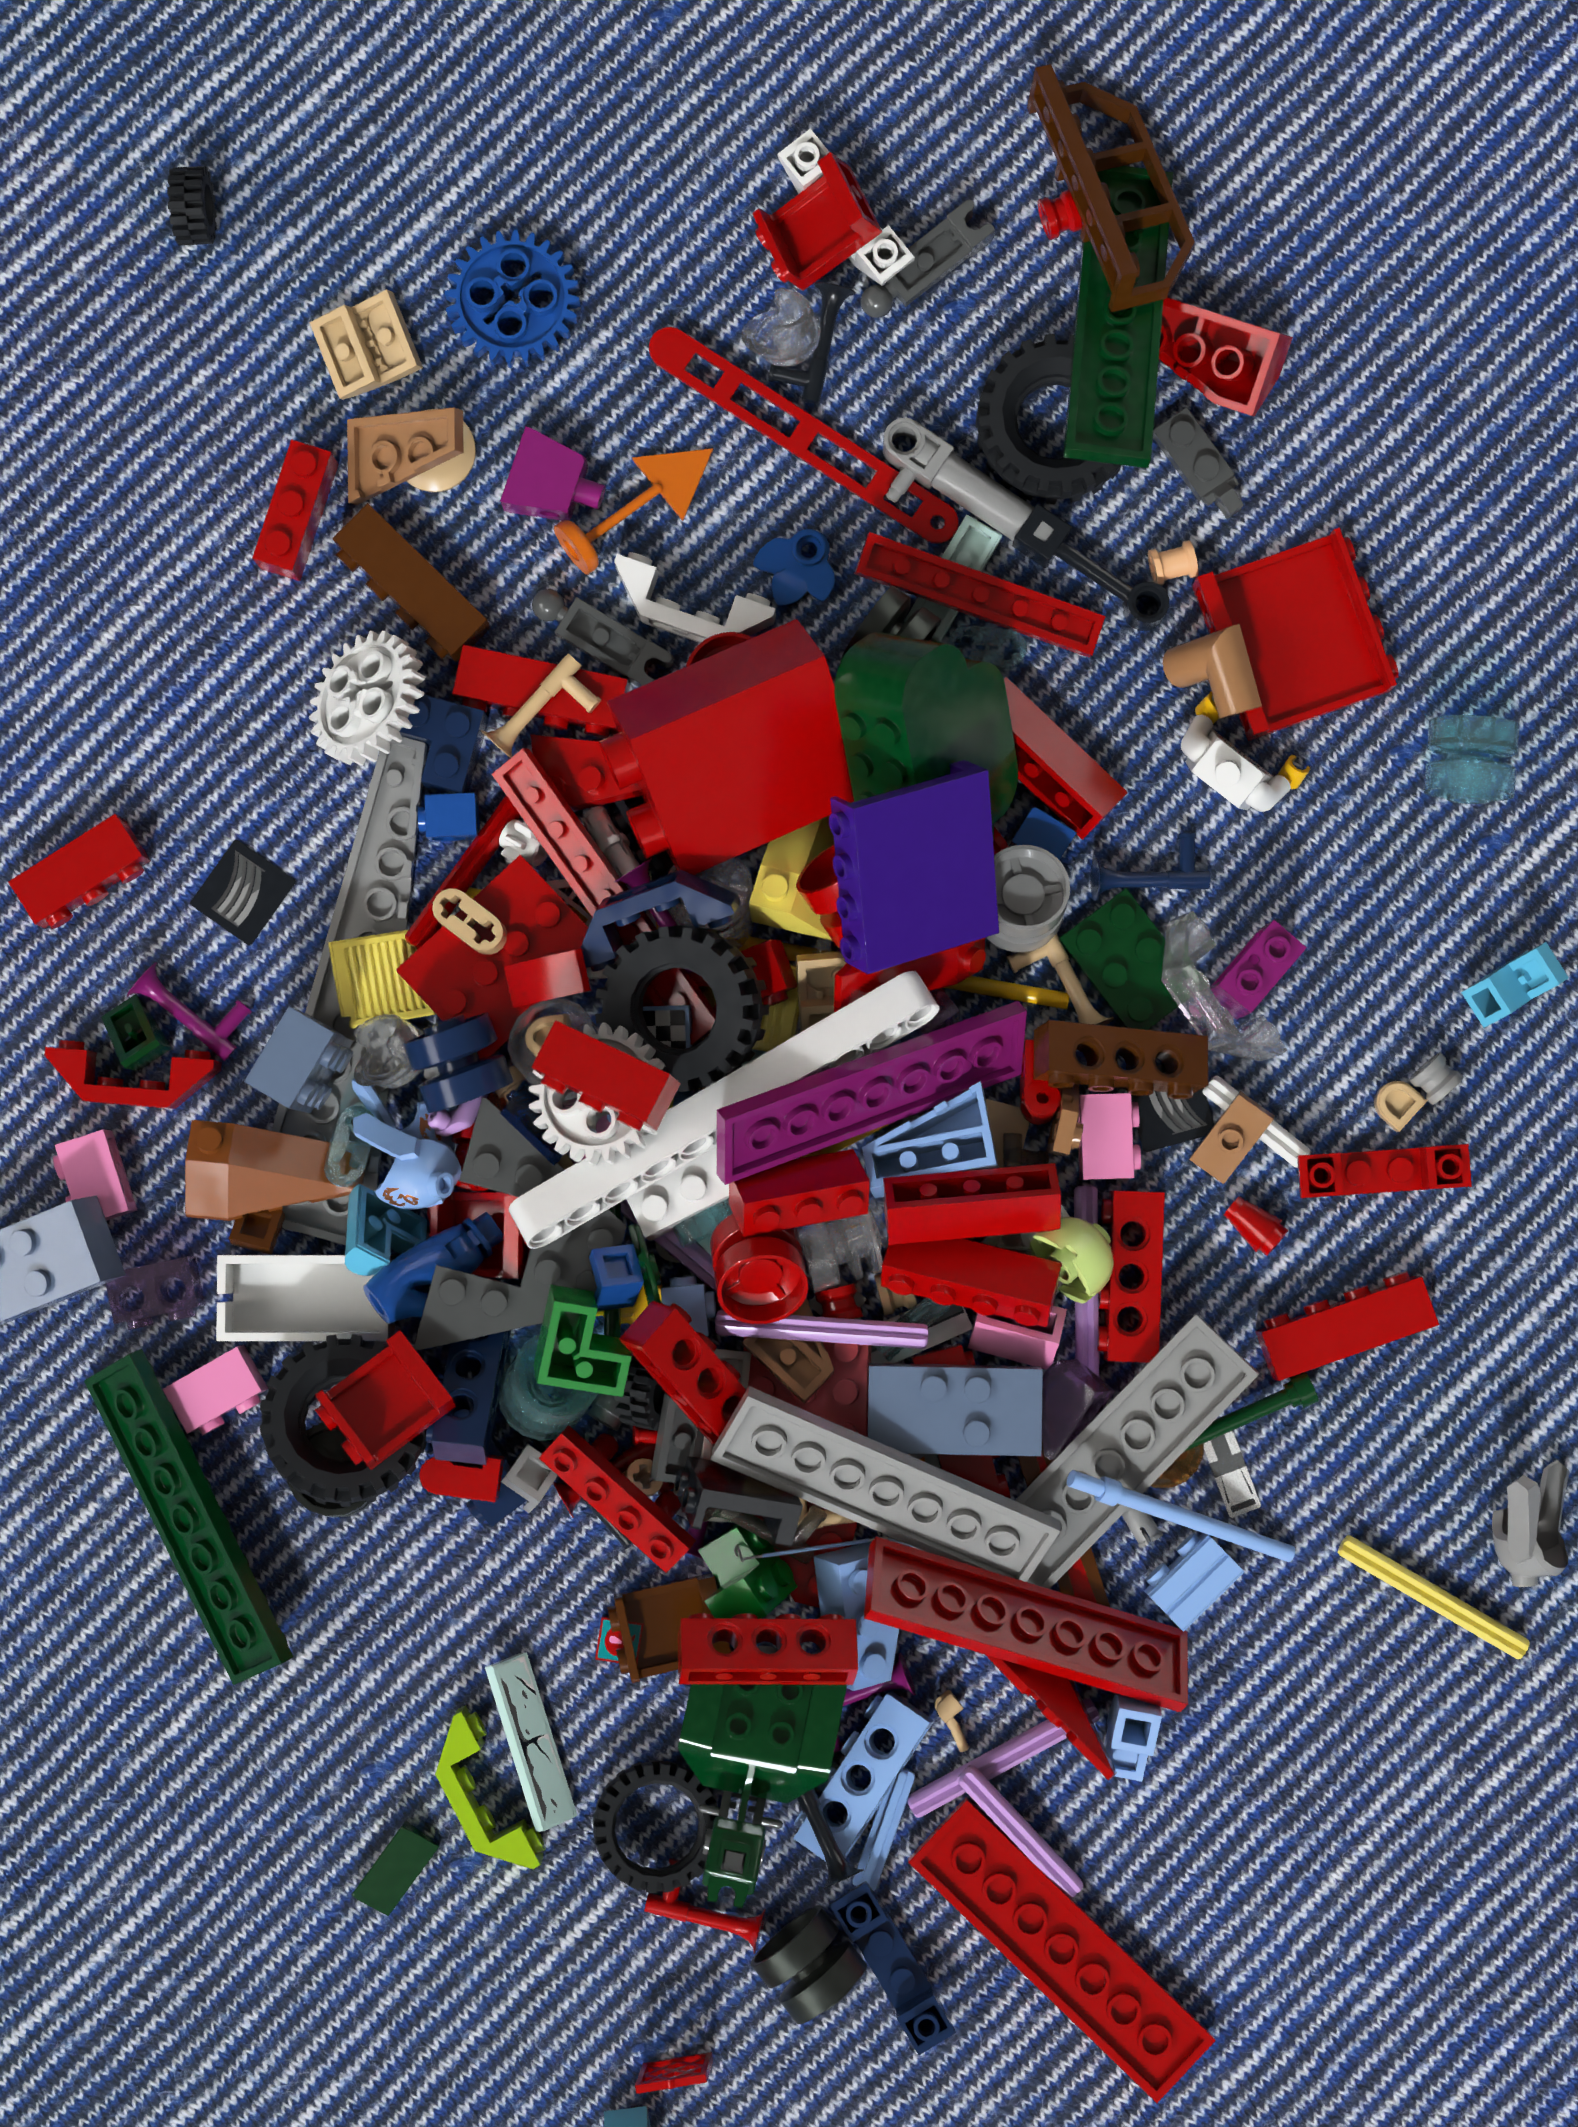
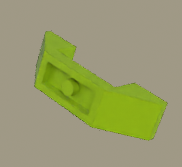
M465 1705L459 1708L453 1716L435 1775L474 1851L535 1869L541 1865L544 1858L542 1851L546 1850L541 1834L535 1831L534 1826L529 1829L525 1819L494 1834L492 1829L496 1827L490 1810L485 1804L479 1806L472 1792L476 1789V1785L471 1773L466 1766L460 1768L457 1763L480 1751L485 1744L482 1737L487 1735L479 1715L476 1712L470 1714Z

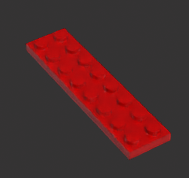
M877 1536L869 1545L864 1619L1177 1712H1181L1188 1705V1631L1185 1630L1183 1632L1181 1629Z
M967 1797L908 1858V1863L1156 2103L1164 2097L1216 2041L1215 2037L1074 1900L1070 1899L1040 1871L1016 1844Z

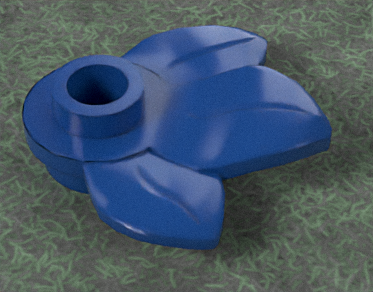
M805 529L799 531L791 539L774 538L767 542L755 556L753 562L755 568L774 574L772 592L775 603L778 606L794 604L802 599L807 592L815 599L824 602L834 587L835 574L827 561L830 554L829 543L826 537L816 530ZM805 545H813L817 553L812 558H806L801 554V549Z

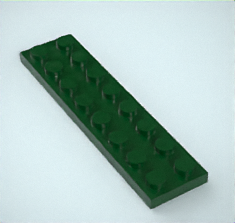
M1120 166L1097 172L1100 182H1105L1108 186L1111 198L1110 206L1115 216L1161 205L1145 168ZM1165 171L1172 188L1173 172ZM1169 222L1125 232V242L1128 249L1136 254L1140 266V274L1136 278L1133 288L1164 280ZM1091 241L1082 242L1063 457L1148 468L1152 454L1163 300L1111 312L1109 302L1112 292Z
M142 1348L126 1355L84 1380L232 1684L235 1685L293 1658L294 1656L287 1644L286 1636L280 1630L268 1606V1600L261 1591L249 1567L248 1559L242 1553L231 1531L230 1523L223 1514L212 1492L211 1484L204 1476L193 1453L192 1446L185 1437L174 1415L173 1407L166 1399L155 1376L154 1368L148 1362Z

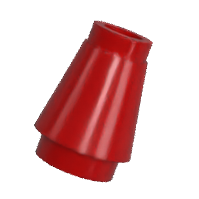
M1240 1196L1236 1198L1224 1213V1216L1230 1220L1229 1222L1256 1253L1260 1250L1266 1256L1273 1251L1288 1232V1229L1281 1224L1282 1219L1247 1200L1245 1201Z

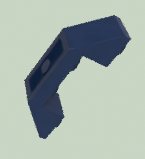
M679 870L604 898L593 915L580 947L582 948L586 968L590 967L592 972L603 970L607 964L615 963V958L618 955L616 951L623 945V942L614 922H616L617 926H624L641 917L640 912L655 907L656 912L670 909L680 903L679 898L681 897L693 926L698 928L708 924L709 928L713 929L733 919L732 915L735 914L741 902L738 894L686 871Z
M865 1881L829 1903L830 1908L851 1943L855 1941L896 2010V2018L918 2055L955 2034L956 2031L931 1981L889 1911L869 1884Z

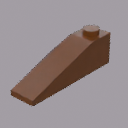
M192 1120L185 1158V1215L190 1218L231 1221L243 1218L245 1214L264 1210L269 1212L282 1210V1206L306 1201L315 1203L347 1196L354 1187L364 1183L368 1151L367 1149L239 1124Z

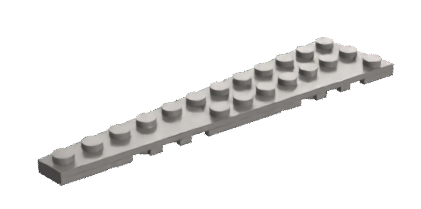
M402 737L401 743L392 739L390 741L389 754L379 751L305 1011L306 1014L353 1040L349 1048L354 1051L353 1056L342 1073L337 1071L334 1073L328 1083L332 1091L320 1110L314 1107L311 1114L289 1109L279 1103L271 1130L367 1149L368 1155L363 1186L373 1191H376L379 1184L382 1151L356 1137L353 1132V1118L366 1112L369 1114V1112L354 1092L352 1080L359 1074L367 1075L387 1108L396 1021L351 1029L349 1027V1016L341 1018L328 942L407 930L418 835V807H421L423 790L421 778L426 763L427 744L406 737ZM349 1195L315 1203L306 1201L282 1206L285 1214L282 1228L346 1245Z

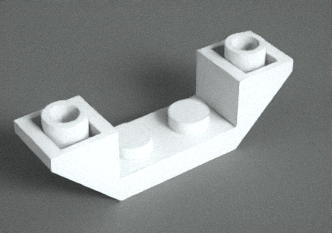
M811 128L778 153V158L798 194L823 176L817 161L829 153L828 149ZM889 225L884 229L881 228V234L848 257L856 268L881 286L915 260V257Z
M629 552L627 557L620 554L616 555L614 560L616 570L641 622L699 643L713 635L724 632H737L751 636L774 624L776 608L770 607L771 602L768 599L751 593H747L746 598L738 595L735 596L725 626L719 624L720 619L706 612L697 611L694 616L679 611L681 606L671 600L657 597L656 602L650 601L658 579L657 567L651 566L652 560L633 552Z

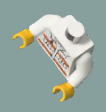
M1211 691L1195 707L1197 716L1194 717L1181 741V750L1188 757L1185 762L1191 772L1237 808L1248 810L1252 807L1259 812L1268 811L1290 789H1296L1300 786L1310 771V767L1307 766L1305 770L1296 768L1293 762L1297 756L1291 755L1278 774L1273 777L1212 729L1219 716L1216 705L1212 700L1213 695Z

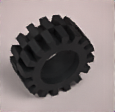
M206 166L170 169V175L168 176L169 187H167V194L169 196L168 209H170L171 213L169 218L170 224H173L172 232L178 245L213 244L216 239L215 230H217V223L215 217H217V211L214 205L216 200L215 195H213V182H211L208 168Z
M631 1355L623 1397L615 1396V1401L619 1402L615 1407L616 1413L620 1414L619 1420L625 1422L624 1424L658 1431L664 1393H667L640 1362Z

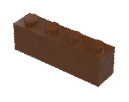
M368 503L332 538L340 549L335 554L337 558L352 572L357 568L362 570L370 578L365 585L381 601L389 597L399 607L394 613L412 631L419 626L429 636L424 642L441 659L448 654L457 663L460 660L463 645L473 647L491 628L488 620Z

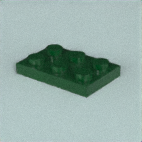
M1127 888L1059 938L1065 950L1125 1028L1148 1030L1202 989L1201 985Z

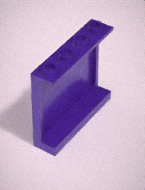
M961 760L950 763L949 775L852 803L837 796L830 798L832 814L829 817V826L834 836L835 846L833 869L838 879L839 890L836 906L841 918L843 935L840 941V949L846 963L866 974H871L999 933L989 773L987 769L969 761Z

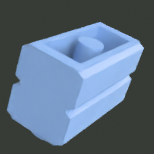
M1195 1533L1189 1535L1176 1549L1180 1556L1169 1566L1165 1563L1160 1564L1146 1578L1149 1586L1144 1592L1183 1632L1244 1573L1240 1566L1205 1533H1202L1199 1537Z

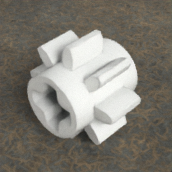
M513 819L502 830L499 845L504 848L501 855L507 858L506 862H513L519 855L533 866H539L545 861L548 854L525 821L522 823L517 819Z

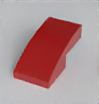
M582 948L504 966L513 1008L591 991Z

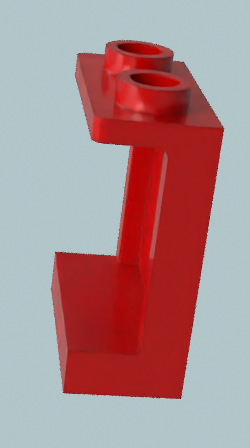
M829 152L817 161L823 176L773 214L769 215L760 208L752 213L758 225V228L755 230L756 236L774 258L771 262L773 271L783 283L789 281L802 291L882 233L851 167L832 152Z
M452 1192L444 1200L443 1204L428 1207L427 1216L430 1222V1237L454 1225L462 1224V1221L466 1218L473 1221L487 1212L504 1234L502 1242L491 1248L493 1254L488 1258H484L482 1264L471 1274L491 1278L522 1279L530 1248L527 1246L509 1213V1206L518 1198L517 1196L502 1192Z
M401 1330L386 1340L388 1347L329 1391L324 1393L321 1389L315 1394L321 1406L315 1409V1412L330 1431L335 1427L340 1429L347 1439L340 1445L354 1464L358 1465L364 1461L370 1470L374 1469L456 1407L453 1398Z

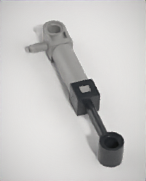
M899 418L887 426L883 439V454L886 461L900 471L886 494L890 501L897 502L906 493L913 481H916L929 491L933 487L1013 541L1012 547L1042 567L1048 568L1054 557L1057 556L1124 601L1122 604L1123 615L1126 622L1132 628L1139 631H1149L1156 628L1162 622L1169 608V596L1161 585L1155 582H1143L1132 587L1065 542L1071 532V525L1040 504H1037L1036 507L1032 506L956 455L954 453L955 447L917 421L910 418ZM899 436H907L914 441L915 447L907 452L897 450L892 442ZM1140 598L1151 599L1157 607V612L1153 615L1141 614L1137 610L1136 600Z

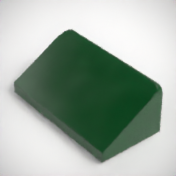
M405 1820L356 1887L352 1896L389 1916L440 1845Z

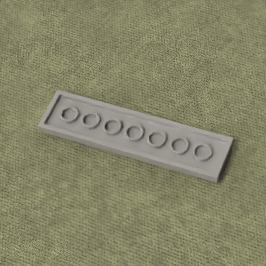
M1197 1313L1014 1500L1061 1521V1532L1027 1581L1028 1583L1050 1589L1129 1508L1118 1503L1115 1506H1110L1095 1500L1094 1495L1068 1487L1067 1477L1072 1470L1098 1479L1103 1476L1120 1481L1124 1488L1143 1494L1258 1377L1259 1372Z
M750 1386L711 1451L710 1460L920 1550L1024 1582L1029 1580L1061 1532V1521Z

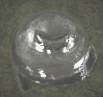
M779 288L775 290L774 303L779 309L766 311L753 317L743 328L741 337L748 349L761 355L770 364L790 367L804 362L816 350L821 338V324L807 298L795 290Z
M395 1014L376 1016L358 1025L354 1031V1036L359 1044L365 1046L367 1051L361 1057L354 1070L356 1082L362 1086H380L394 1089L405 1086L413 1081L422 1070H412L403 1043L422 1035L420 1030L415 1025Z

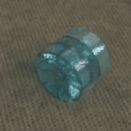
M1450 715L1430 719L1427 749L1435 754L1450 758L1439 759L1426 764L1424 793L1432 797L1463 804H1485L1490 801H1504L1514 798L1516 768L1493 759L1507 758L1518 753L1519 723L1504 718L1478 715Z

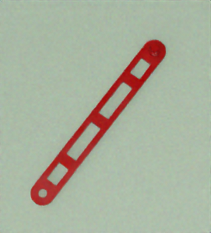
M665 327L656 331L651 337L649 354L652 361L661 369L924 540L933 544H942L949 541L955 535L958 528V516L949 504L915 482H912L907 492L920 499L922 503L913 517H910L883 499L898 475V471L680 329ZM695 354L724 372L714 388L685 370ZM740 384L748 387L800 421L790 438L731 400ZM817 434H820L877 471L866 488L807 450ZM935 516L942 517L944 520L943 528L934 529L930 523L931 519Z

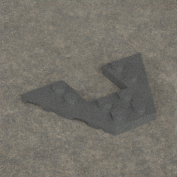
M482 1097L459 1181L520 1197L565 1170L488 1099ZM608 1209L550 1244L540 1248H530L520 1286L436 1265L413 1346L414 1349L418 1351L541 1324L543 1322L550 1284L593 1291L595 1294L597 1286L589 1260L591 1250L622 1245L627 1226Z

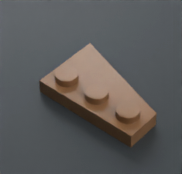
M453 407L347 419L348 503L359 505L464 453L463 410Z

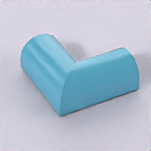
M361 1184L354 1187L349 1194L345 1265L351 1272L363 1276L375 1275L383 1267L390 1264L391 1250L402 1254L426 1240L427 1219L408 1209L398 1208L380 1200L375 1191Z

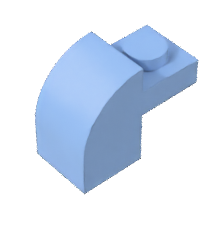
M1114 1696L1107 1718L1108 1729L1104 1746L1117 1771L1115 1777L1142 1782L1148 1755H1154L1162 1719L1160 1706L1126 1696Z

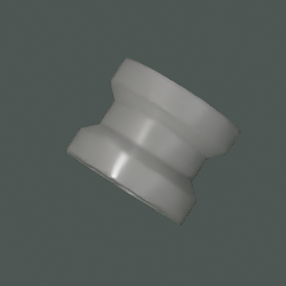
M1439 1052L1423 1064L1411 1076L1409 1081L1414 1087H1421L1426 1092L1427 1101L1434 1105L1450 1093L1461 1082L1463 1076L1459 1071L1451 1070L1446 1065V1057Z

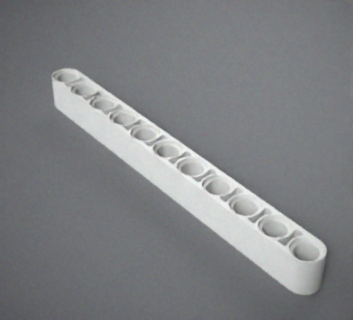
M916 971L904 972L668 1109L665 1113L666 1118L662 1119L657 1129V1135L647 1132L641 1135L646 1144L644 1149L635 1143L629 1145L631 1158L628 1159L619 1151H615L614 1164H609L600 1154L596 1166L591 1165L584 1158L579 1163L572 1165L515 1199L509 1206V1213L529 1248L535 1249L546 1246L716 1147L717 1109L880 1051L931 1021L939 1012V1005Z

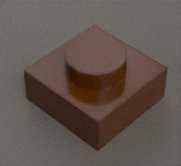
M264 1210L245 1214L243 1218L236 1219L229 1236L231 1245L272 1255L285 1220L283 1210L271 1212Z

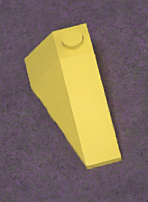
M830 815L768 843L749 901L752 922L833 941L820 922L821 915L815 914L810 909L796 888L797 879L803 869L821 852L834 845V836L829 826Z

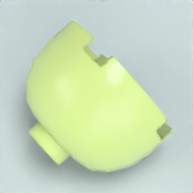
M1064 1217L1061 1218L1060 1229L1038 1232L1032 1237L1034 1239L1030 1242L1029 1246L1032 1256L1062 1263L1059 1281L1063 1284L1058 1290L1074 1302L1086 1303L1100 1292L1110 1280L1114 1266L1113 1253L1109 1245L1111 1239L1106 1230L1099 1224H1091L1079 1218Z

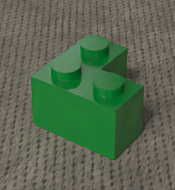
M550 1284L533 1364L537 1384L623 1397L632 1357L631 1352L619 1340V1337L593 1333L598 1309L593 1291Z
M752 1514L714 1536L698 1550L720 1585V1588L704 1601L714 1618H732L737 1614L748 1613L754 1614L758 1619L767 1616L798 1587L794 1581L791 1568L779 1556L754 1558L741 1562L739 1553L738 1556L735 1555L734 1549L736 1545L739 1546L743 1558L776 1552L771 1544L768 1531L757 1522Z

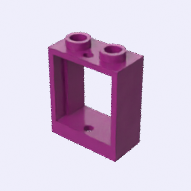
M1272 920L1258 929L1205 991V994L1236 1020L1252 1013L1307 947L1279 923Z

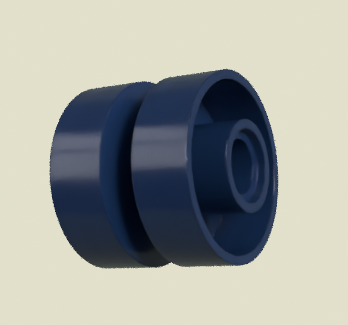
M488 1012L466 1019L463 1014L424 1028V1034L403 1043L412 1070H423L433 1067L438 1069L439 1073L427 1079L418 1086L428 1113L441 1111L471 1101L514 1082L504 1055L479 1058L478 1051L491 1045L498 1039Z

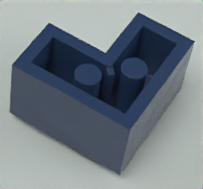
M426 695L414 700L413 705L418 707L420 711L416 714H410L408 717L412 728L406 729L402 727L399 732L402 737L424 742L427 746H430L421 782L427 789L446 794L469 793L484 739V734L481 730L486 732L489 721L487 715L483 710Z

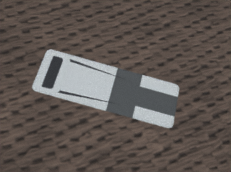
M1232 1431L1202 1444L1229 1517L1233 1518L1260 1508L1259 1498L1234 1433Z

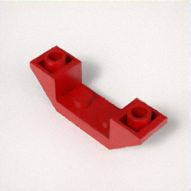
M59 1040L58 1048L45 1047L44 1056L82 1101L168 1109L178 1108L221 1071L222 1062L210 1060V1052L185 1050L184 1058L172 1057L168 1091L165 1090L166 1082L140 1080L139 1088L123 1087L124 1079L98 1077L97 1085H94L97 1052L84 1050L85 1042Z
M1468 1144L1297 1156L1300 1198L1472 1187Z

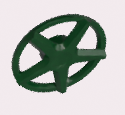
M629 1225L631 1240L634 1244L644 1279L643 1286L647 1303L649 1305L652 1300L661 1303L657 1286L662 1284L653 1251L648 1253L640 1225Z

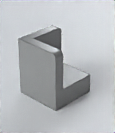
M529 1444L517 1455L513 1465L501 1481L527 1500L522 1509L528 1513L540 1503L558 1476L539 1459L542 1453Z

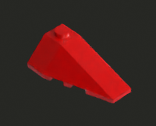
M1167 297V299H1163L1159 360L1171 368L1180 378L1198 389L1214 404L1255 416L1279 379L1293 337Z
M985 938L871 974H866L846 963L835 974L834 1012L908 971H916L929 991L958 984L983 970L986 959Z
M986 1655L1022 1694L1031 1695L1036 1700L1035 1704L1041 1713L1056 1727H1061L1067 1733L1065 1736L1107 1780L1112 1779L1117 1774L1073 1680Z

